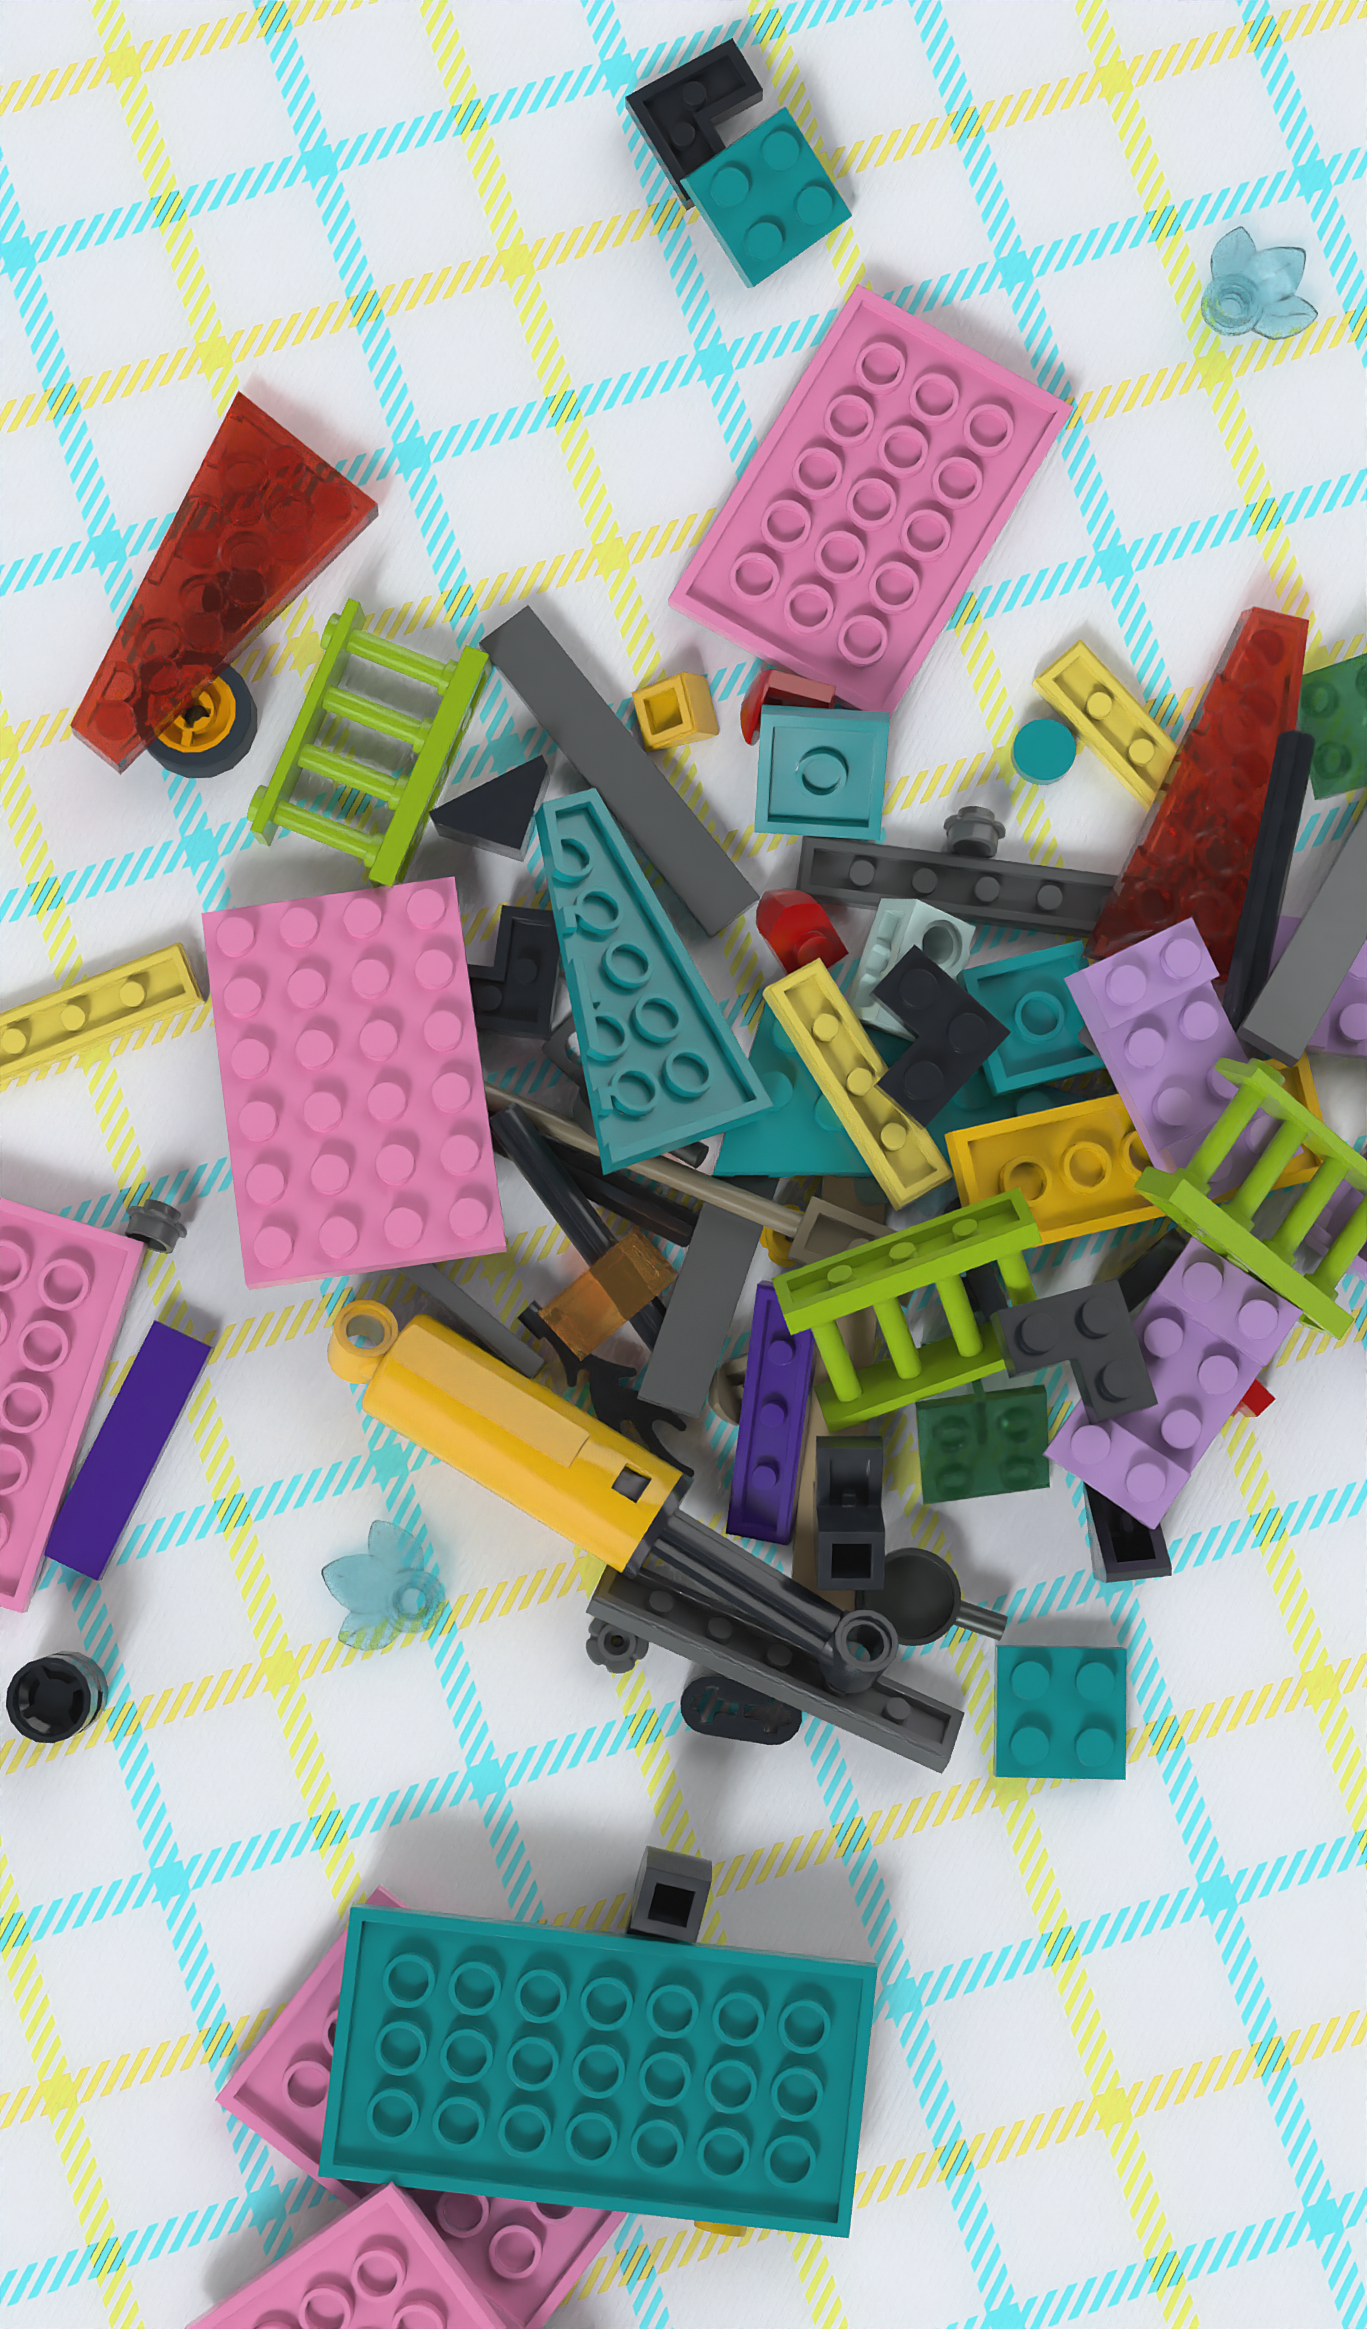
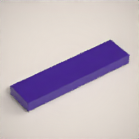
M762 1280L757 1284L725 1534L788 1546L793 1540L818 1346L811 1328L793 1335L790 1334L772 1281Z
M154 1320L53 1525L44 1556L96 1581L102 1580L215 1348Z

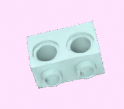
M881 898L847 998V1003L860 1024L914 1042L916 1038L877 1004L869 994L914 944L922 950L923 937L925 939L924 953L957 982V974L964 970L970 956L969 946L976 927L918 899Z

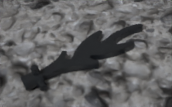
M534 1300L517 1319L538 1340L545 1337L552 1345L563 1364L569 1387L573 1388L577 1385V1373L579 1370L586 1369L589 1372L591 1401L598 1420L622 1434L620 1423L623 1420L631 1421L644 1443L657 1457L692 1478L695 1474L694 1470L674 1458L661 1444L652 1429V1423L657 1419L671 1424L679 1431H685L687 1428L686 1424L671 1410L637 1399L639 1391L620 1386L618 1380L621 1377H634L637 1374V1370L633 1367L604 1360L574 1344L553 1328L566 1313L558 1305L547 1313Z

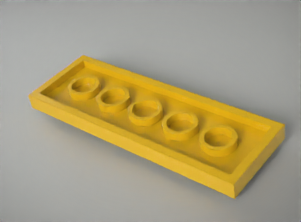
M1306 1051L1303 1052L1299 1061L1292 1068L1275 1058L1264 1060L1263 1062L1272 1066L1284 1076L1285 1081L1281 1087L1323 1122ZM1119 1094L944 1134L962 1208L1019 1187L1036 1221L1043 1242L1029 1248L1167 1216L1133 1188L1147 1166L1154 1168ZM1301 1143L1304 1152L1291 1158L1271 1190L1309 1182L1323 1160ZM1242 1184L1211 1199V1201L1217 1204L1232 1200Z

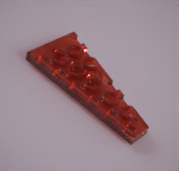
M238 390L70 724L73 735L121 775L379 516L378 503Z
M1255 606L1241 612L1081 957L1101 961L1192 917L1220 975L1210 980L1211 984L1226 987L1278 737L1282 732L1296 730L1309 620Z

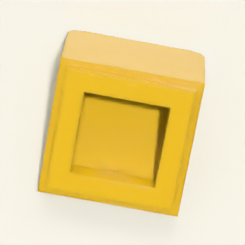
M681 672L631 692L646 752L651 753L707 740L719 735V727L708 682L704 676Z

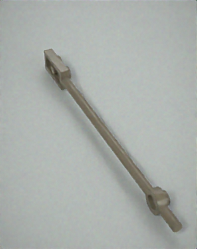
M484 1081L488 1111L497 1113L505 1106L516 1103L520 1105L539 1132L600 1157L597 1140L584 1132L574 1118ZM662 1155L625 1167L794 1238L787 1258L805 1266L898 1232L812 1196L803 1215ZM914 1290L897 1296L902 1307H908Z

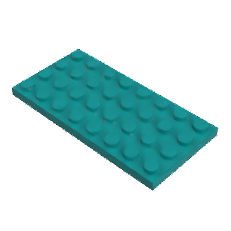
M353 1902L350 1908L318 2177L386 2185L392 2181L395 2186L849 2238L878 1966L873 1962L700 1942L692 1943L675 1939Z

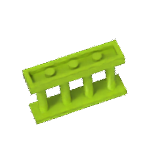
M348 598L342 614L333 613L324 628L320 647L326 650L268 787L260 785L252 797L248 808L247 820L253 822L250 831L259 843L270 847L278 827L281 826L363 859L364 867L371 869L368 878L373 888L387 886L393 889L394 885L404 883L430 821L429 811L436 807L493 669L488 653L465 645L458 662L450 659L445 664L362 631L366 617L361 604ZM351 655H357L437 687V695L442 696L443 699L435 718L432 719L426 716L423 721H420L338 688ZM327 711L412 744V751L419 754L410 777L401 774L397 779L313 745ZM303 768L389 802L388 809L395 813L386 834L377 832L374 836H371L289 803Z
M1220 1057L1213 1068L1235 1085L1238 1091L1185 1169L1178 1167L1174 1174L1147 1166L1133 1188L1199 1242L1303 1311L1297 1320L1300 1324L1341 1340L1354 1321V1318L1334 1302L1339 1295L1335 1288L1367 1241V1160L1281 1087L1285 1081L1284 1076L1272 1066L1256 1058H1251L1248 1064ZM1260 1107L1282 1125L1228 1205L1221 1203L1218 1207L1207 1198L1212 1190L1208 1182ZM1301 1143H1303L1323 1162L1272 1239L1264 1238L1261 1242L1250 1233L1255 1226L1251 1218ZM1345 1179L1364 1195V1198L1314 1273H1305L1302 1276L1292 1268L1297 1261L1293 1254L1342 1180Z
M1019 1187L771 1278L790 1334L793 1335L811 1328L829 1374V1381L813 1386L829 1434L849 1426L864 1424L871 1418L1006 1369L992 1323L990 1321L979 1326L977 1325L959 1273L997 1260L1012 1306L1038 1300L1022 1250L1043 1242L1036 1221ZM935 1282L953 1335L916 1348L897 1296ZM873 1305L892 1358L855 1371L836 1319Z

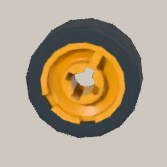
M204 652L178 653L159 661L142 678L133 699V723L143 746L166 770L186 778H212L233 769L249 753L257 733V707L243 677L225 660ZM193 706L204 707L209 717L202 716L194 722L193 728H190L185 721L187 710Z

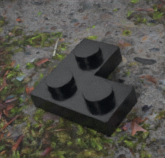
M731 38L625 97V107L686 211L693 208L695 204L680 180L726 148L715 126L763 101V88L735 41Z
M502 905L494 966L468 964L478 1033L550 1041L561 962V951L553 911Z
M915 944L869 994L877 1004L916 1038L873 1087L922 1130L1011 1033L1008 1028Z
M1117 1278L998 1310L989 1316L1009 1379L1070 1362L1090 1425L1149 1409L1158 1404Z

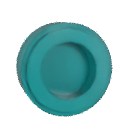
M1037 719L1026 724L1018 732L1011 748V761L1016 772L1027 782L1036 785H1049L1062 779L1071 768L1076 756V744L1071 732L1063 724L1051 719Z

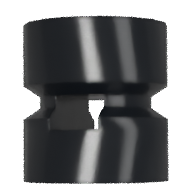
M61 1651L28 1662L15 1673L7 1688L6 1709L10 1721L21 1735L35 1742L56 1743L87 1730L100 1719L107 1705V1681L104 1672L96 1662L79 1652Z

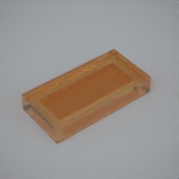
M634 1226L547 1302L538 1314L582 1361L670 1285L679 1273L638 1228Z

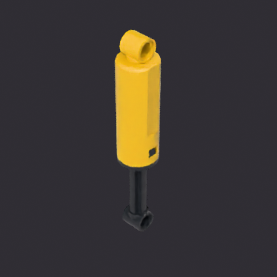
M359 1299L346 1304L338 1312L327 1347V1360L332 1371L342 1380L353 1384L369 1383L362 1398V1408L365 1413L633 1580L650 1553L654 1554L814 1654L816 1660L820 1662V1669L825 1679L835 1688L847 1693H860L871 1688L896 1658L899 1648L898 1635L892 1623L882 1614L872 1610L850 1612L847 1609L844 1611L680 1510L679 1506L691 1488L694 1479L532 1378L523 1376L512 1366L450 1327L423 1313L414 1316L404 1329L399 1331L398 1323L393 1313L384 1304L374 1300ZM354 1335H363L374 1341L376 1347L362 1349L353 1345L348 1338ZM846 1641L861 1644L868 1651L870 1662H863L850 1654Z

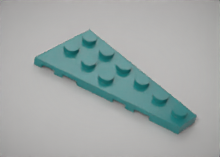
M596 788L542 802L535 815V821L603 1175L765 1118L774 1106Z
M765 1001L747 1059L774 1106L765 1118L724 1133L711 1176L715 1178H734L735 1175H768V1178H792L794 1175H833L834 1178H875L767 1001ZM862 1025L888 1069L913 1043L912 1041ZM981 1065L925 1128L953 1172L944 1134L1091 1099L1047 1085H1040L992 1098L983 1065Z

